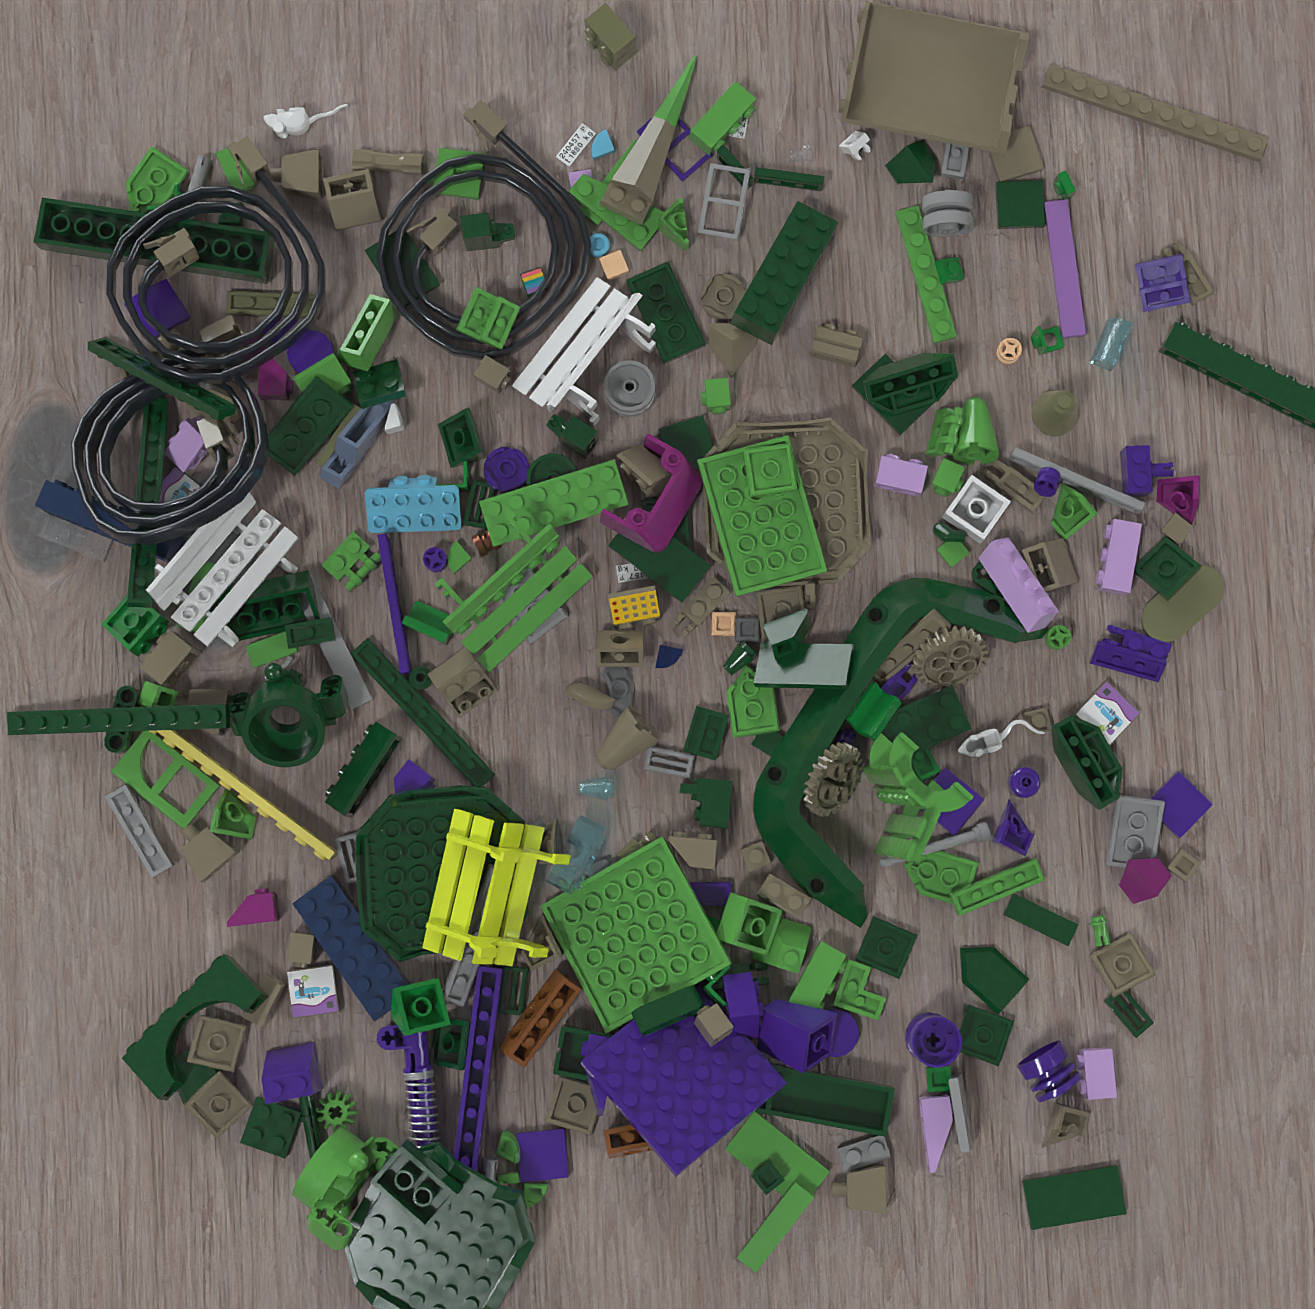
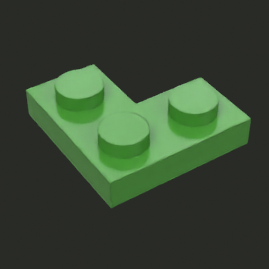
M848 959L833 1005L879 1021L886 998L864 990L871 967Z

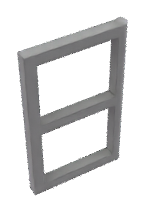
M710 163L698 233L732 238L734 240L739 239L750 168L744 169ZM715 169L745 174L740 201L710 197ZM709 201L739 206L734 234L705 229Z

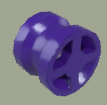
M1051 467L1040 469L1034 483V490L1044 497L1054 496L1058 489L1057 485L1061 481V474Z
M432 547L425 551L423 562L428 570L438 573L447 567L448 558L442 549Z

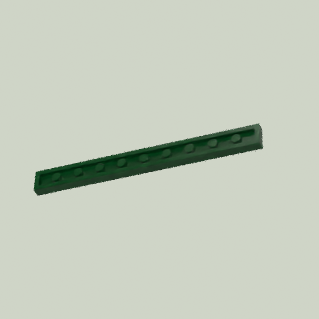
M157 398L144 407L136 502L161 503L169 408L168 399ZM137 513L134 514V516H141V517H157V516H149V515H139V514H137ZM133 529V531H150V530ZM132 544L127 607L152 608L153 598L146 589L155 579L157 544Z
M229 704L14 711L7 712L8 735L230 728Z

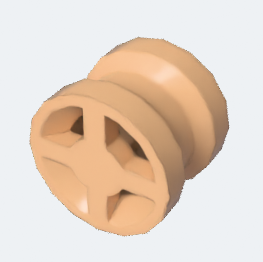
M1006 338L998 346L996 356L1003 364H1013L1021 355L1022 346L1017 339Z

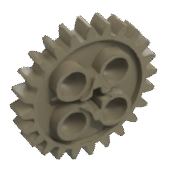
M954 626L951 632H948L945 628L943 634L940 635L938 632H935V638L927 637V644L920 643L922 650H915L917 657L912 658L914 663L912 667L917 679L920 680L922 685L927 684L929 689L935 686L936 690H939L942 686L948 688L950 685L957 688L958 683L961 682L963 685H966V679L974 680L973 674L981 673L979 667H986L984 661L989 659L987 655L989 650L984 637H981L979 632L975 633L973 628L967 631L965 626L958 631L956 626Z
M838 742L836 746L831 745L830 751L825 749L823 757H818V764H813V772L808 773L810 780L805 782L808 788L803 791L806 794L804 801L807 803L805 806L809 808V811L821 817L824 815L829 817L830 813H836L837 808L842 809L843 802L848 803V796L854 794L852 789L858 786L856 780L861 777L858 772L863 769L860 765L863 759L860 758L861 753L858 752L857 748L845 742L843 744Z

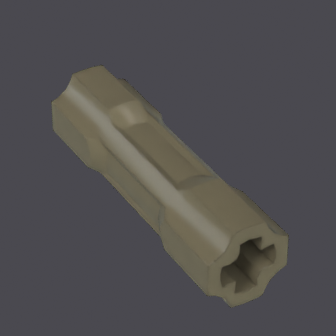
M354 149L352 169L353 171L369 169L370 172L388 171L422 176L424 156L423 154L414 153L391 154Z

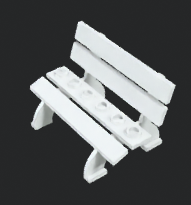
M598 277L512 385L513 388L526 396L535 383L540 380L541 383L529 399L542 408L548 402L547 409L552 412L562 398L565 397L590 418V425L593 427L599 421V415L593 412L597 407V401L584 391L573 386V384L617 328L620 329L649 354L656 348V342L652 340L648 343L636 331L638 330L650 338L656 331L655 325L651 323L650 326H647L642 321L629 315L643 295L634 293L628 299L627 296L614 288L599 307L597 304L611 286ZM593 311L595 314L588 321L585 327L577 335V337L570 344V346L563 353V355L559 358V360L552 367L549 373L546 376L543 375V373L546 371L549 365L553 362V360L557 357L560 351L568 343V341L575 334L578 328L582 325V323L586 320L589 314Z
M250 493L247 494L241 503L218 519L198 528L165 568L157 564L155 570L159 575L146 589L164 611L171 602L178 606L183 601L171 618L189 632L193 630L203 617H206L207 619L194 633V636L207 647L217 636L231 647L237 644L239 641L238 637L226 625L276 565L289 574L296 573L298 567L284 558L285 554L298 540L295 534L284 526L270 544L267 543L268 539L279 528L281 522L263 509L247 527L240 522L256 503ZM232 531L237 535L241 533L191 594L187 595L183 592L182 589ZM262 548L264 550L263 553L211 613L209 609Z

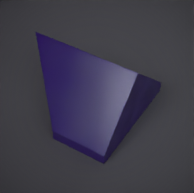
M1008 799L991 842L1026 856L1034 834L1030 833L1010 799Z

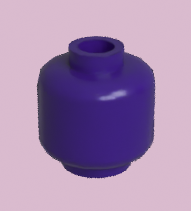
M1028 767L1018 768L1011 772L1007 782L1010 792L1018 798L1032 797L1038 792L1041 783L1037 772Z

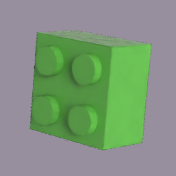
M730 892L716 934L724 942L768 955L783 910Z

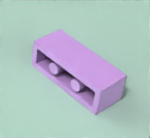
M1113 519L1109 524H1106L1104 530V538H1107L1106 546L1102 547L1100 552V561H1103L1102 569L1098 570L1096 575V584H1099L1098 591L1124 596L1130 593L1142 524Z

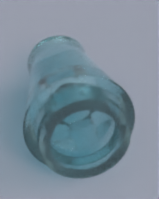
M603 777L589 781H580L579 783L580 796H589L603 800L614 797L615 785L613 779Z

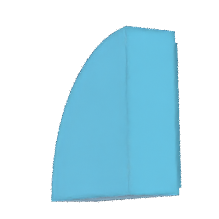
M607 129L600 132L593 141V160L615 153Z

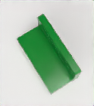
M415 601L409 616L405 615L402 622L404 626L446 645L452 635L451 630L443 623L449 615L419 601Z
M871 682L847 716V721L858 734L876 741L901 705V701L897 697L883 692L877 683Z

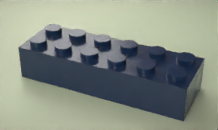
M57 479L54 480V483L48 480L45 481L35 503L37 508L132 548V544L123 543L98 528L83 505L78 488L74 491V488ZM92 496L95 508L103 521L120 530L133 531V529L109 517L98 500H95L96 497ZM108 501L109 504L111 505V507L117 509V506H116V505H114V504H112V502ZM121 505L117 509L128 516H134L135 514L132 510ZM181 536L157 543L156 558L169 563L184 546L186 539Z
M330 876L292 904L375 1022L392 1010L393 989L410 985L411 983L386 949L361 930L358 907L338 878Z

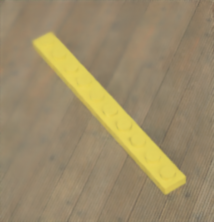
M150 731L153 734L158 732L164 736L163 742L170 747L175 748L177 746L183 751L181 755L187 760L199 762L202 765L200 769L209 776L215 774L221 779L219 783L226 789L231 790L233 788L239 792L238 797L247 804L252 802L258 806L256 811L267 819L269 816L277 821L275 825L286 833L288 830L296 835L294 839L301 845L306 847L308 844L315 849L313 853L323 861L326 858L333 860L337 855L338 851L177 731Z

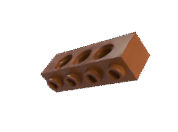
M555 968L499 1045L504 1054L525 1068L582 989L571 978Z
M632 1125L604 1130L609 1159L653 1151Z

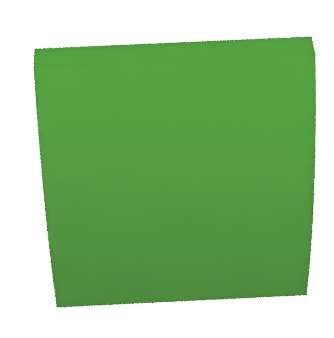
M475 287L456 330L490 346L502 349L520 306Z

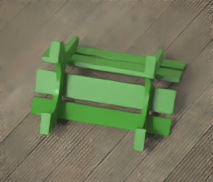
M514 512L506 520L521 536L519 540L525 546L467 600L463 602L442 578L435 583L439 590L443 587L446 589L442 593L446 599L452 597L459 605L443 621L455 636L458 633L461 635L471 627L470 622L472 620L478 625L461 641L462 644L475 655L490 640L494 642L477 658L488 672H491L593 578L580 563L563 579L561 575L578 559L564 546L547 562L543 555L546 552L548 554L552 553L559 546L557 543L560 540L558 534L548 524L531 540L515 522L518 518ZM540 562L544 565L483 622L478 619L489 610L487 606L491 602H498L506 595L505 590L511 584L515 586L524 578L522 574L528 568L533 570ZM555 580L559 582L499 639H496L495 636Z
M903 732L899 733L893 743L881 733L877 740H874L870 748V765H864L862 770L869 783L875 784L873 789L877 791L876 796L885 804L904 805L901 815L890 814L883 831L892 835H881L874 852L880 856L910 862V860L918 861L921 858L941 812L957 810L971 801L974 796L958 782H955L946 790L940 787L934 780H931L928 786L924 785L915 775L911 764L912 755L919 747ZM919 809H925L922 818L916 817Z

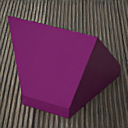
M1200 476L1157 479L1156 503L1161 504L1172 514L1177 513L1192 525L1200 500Z
M1158 857L1128 860L1121 882L1118 885L1130 901L1135 904L1157 897L1172 875Z

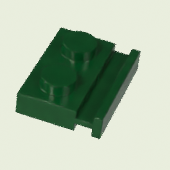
M696 706L683 752L716 761L729 715Z

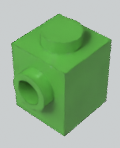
M728 378L705 380V391L701 392L702 406L706 405L707 412H712L713 415L725 414L726 410H730L731 407Z
M943 458L930 488L934 489L933 492L939 496L946 497L948 495L951 497L954 491L959 492L964 482L961 475L965 467Z
M145 681L138 704L146 707L174 706L179 691Z

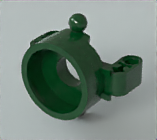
M270 663L264 670V675L268 681L263 682L259 690L251 697L247 692H240L229 699L230 725L233 734L238 737L242 736L248 751L263 763L283 768L299 766L310 761L319 753L324 743L326 726L336 725V718H340L346 713L348 704L347 692L340 675H331L324 678L321 682L320 693L315 694L310 689L293 683L292 678L282 677L283 668L281 665ZM280 706H289L299 712L301 719L294 724H282L273 719L271 712Z

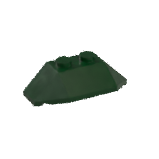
M922 353L878 367L863 381L868 403L895 415L938 402L949 389L952 382L958 378L954 354Z
M1073 715L1051 726L1054 753L1077 793L1098 810L1120 798L1119 791L1123 768L1100 728Z

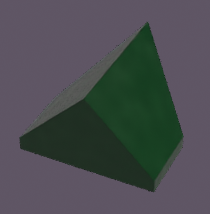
M922 140L906 145L885 167L897 185L905 183H933L936 158Z

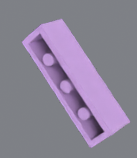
M1009 537L991 541L978 559L1026 631L1030 633L1045 628L1059 611Z

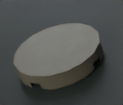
M726 273L709 278L703 285L701 305L712 318L721 321L731 320L746 290L743 283L735 276Z

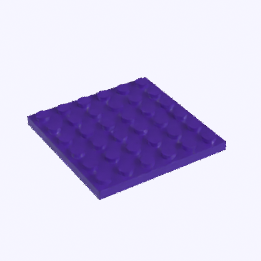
M700 983L694 985L704 1006L709 1005V1007H712L716 1004L702 990L703 986ZM697 1014L645 1036L641 1035L635 1021L632 1020L581 1061L582 1067L675 1177L681 1174L787 1083L743 1034L732 1031L729 1036L710 1047L694 1024L698 1016Z

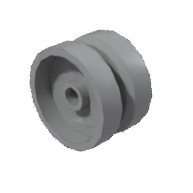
M945 190L923 196L922 211L926 216L922 219V231L927 235L937 237L959 236L973 231L974 216L969 213L973 209L972 194L966 191Z
M627 360L619 362L610 368L604 382L607 404L612 411L624 417L632 418L648 411L654 402L656 392L654 377L648 367L638 361ZM626 387H634V389L632 391H627Z

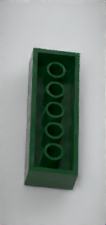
M797 201L733 314L731 325L773 345L833 238L839 222Z

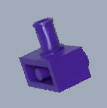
M1149 445L1126 446L1120 452L1123 493L1128 496H1148L1153 492V477H1173L1174 469H1171V467H1174L1173 462L1152 463Z

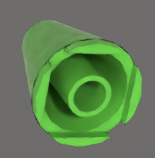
M972 397L963 405L964 412L962 418L964 421L962 427H959L957 435L959 441L957 447H954L953 459L967 465H974V461H981V465L988 464L999 458L1000 450L987 403L979 397Z

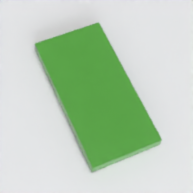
M753 1112L724 1148L752 1172H755L770 1160L785 1179L775 1188L782 1196L795 1180L811 1193H814L830 1173L826 1167L756 1112Z

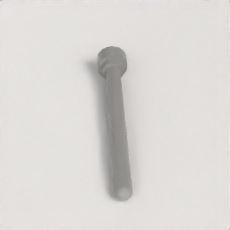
M986 822L976 824L971 829L972 831L927 844L922 856L972 840L980 841L981 843L991 840V834ZM889 857L880 859L882 867L904 862L903 860Z

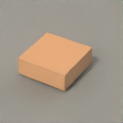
M621 250L599 258L608 281L629 273Z
M712 612L711 636L735 637L736 613Z

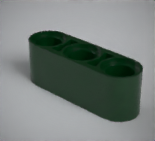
M132 686L120 687L116 693L113 708L141 707V704H138L141 695L140 690ZM132 691L134 699L127 703L125 695L127 692ZM134 731L106 732L104 739L106 749L112 753H126L131 747ZM120 736L122 745L120 748L115 749L113 741L116 737Z
M691 985L633 1010L631 1014L641 1035L645 1036L696 1015L704 1005L695 986Z

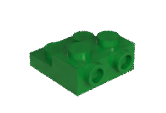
M126 595L101 625L128 651L139 657L140 654H146L150 650V643L156 636L159 637L166 632V625L169 621L154 607H127Z

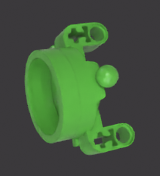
M344 1127L336 1130L309 1160L293 1188V1197L311 1209V1212L306 1217L308 1220V1230L334 1250H342L347 1247L353 1231L352 1224L346 1219L352 1213L350 1202L358 1194L368 1176L375 1169L379 1171L388 1155L396 1152L399 1147L385 1137H378L374 1140V1137L371 1136L364 1143ZM336 1232H340L344 1236H338Z

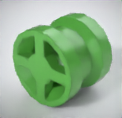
M1056 625L1045 634L1046 645L1053 650H1060L1066 647L1071 640L1069 629L1063 625Z

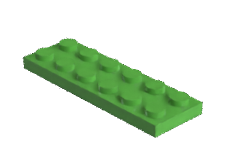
M615 459L479 501L493 547L521 538L506 520L512 512L518 518L515 522L530 536L541 532L548 524L555 528L601 514L603 508L611 511L629 505Z

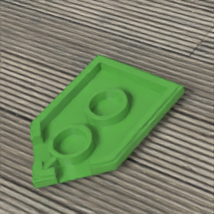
M151 146L125 183L130 211L146 213L148 212L147 206H160L170 200L174 195V184H179L180 186L190 171Z
M747 665L726 691L733 738L780 731L774 688L755 687V671Z
M939 850L921 856L918 861L910 860V862H906L903 865L919 894L952 904L948 893L972 884L979 862Z

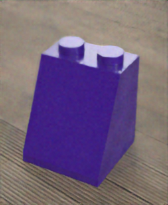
M778 999L763 1007V1016H761L763 1028L759 1029L758 1050L801 1073L806 1072L832 1054L837 1013Z
M314 1042L266 1052L261 1079L266 1104L313 1095L323 1089Z

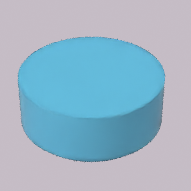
M595 233L590 236V255L595 258L605 256L610 249L608 238L601 233Z

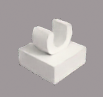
M855 131L839 147L843 153L850 154L855 160L860 161L862 158L858 152L861 148L864 152H870V147L866 144L870 139L866 133Z

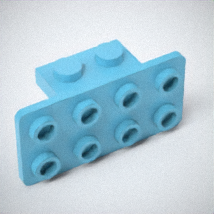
M420 475L417 478L396 476L390 478L388 487L367 488L365 490V503L369 532L459 530L462 523L458 486H436L438 484L437 477Z

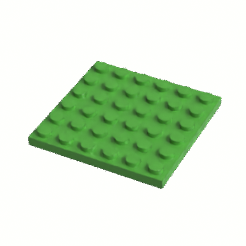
M664 836L540 906L606 1033L633 1020L634 1018L631 1013L636 1008L685 987L695 985L733 964Z

